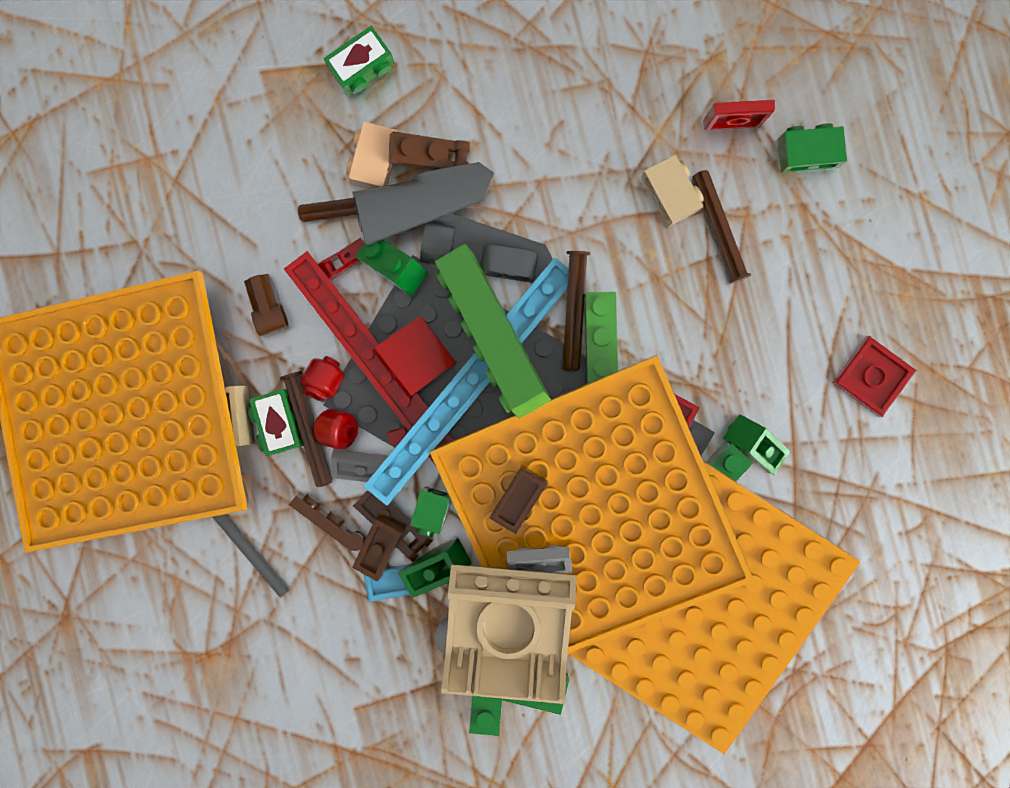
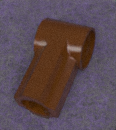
M256 275L245 280V287L253 309L251 317L257 334L264 336L288 328L289 325L281 303H278L270 275Z

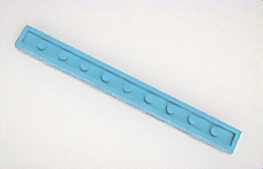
M557 258L550 262L507 314L521 344L567 290L569 268ZM476 353L473 354L363 486L386 506H388L427 459L430 451L436 448L490 383L485 372L490 368L485 360L481 362Z

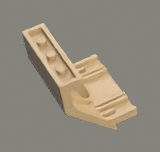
M451 565L448 599L450 601L441 693L564 704L572 610L575 609L577 575Z

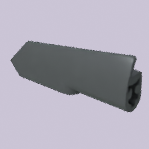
M480 162L423 172L407 182L353 191L354 207L360 231L363 232L365 245L369 246L375 242L482 202L494 172Z
M453 213L425 223L420 251V262L436 264V260L466 243L486 276L534 283L553 260L545 244Z

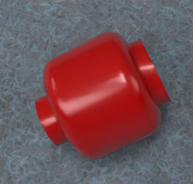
M324 356L323 359H312L300 380L301 385L304 387L303 392L320 402H324L325 399H332L345 377L339 368L340 363L328 356Z
M327 409L314 422L313 429L318 443L333 449L342 450L350 447L358 434V425L355 417L345 411Z

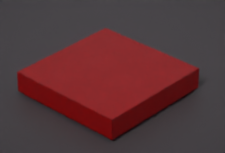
M775 100L714 103L703 119L704 130L760 128L775 111Z
M421 316L372 350L408 398L457 363Z
M866 336L832 383L876 416L883 417L917 370L871 336Z

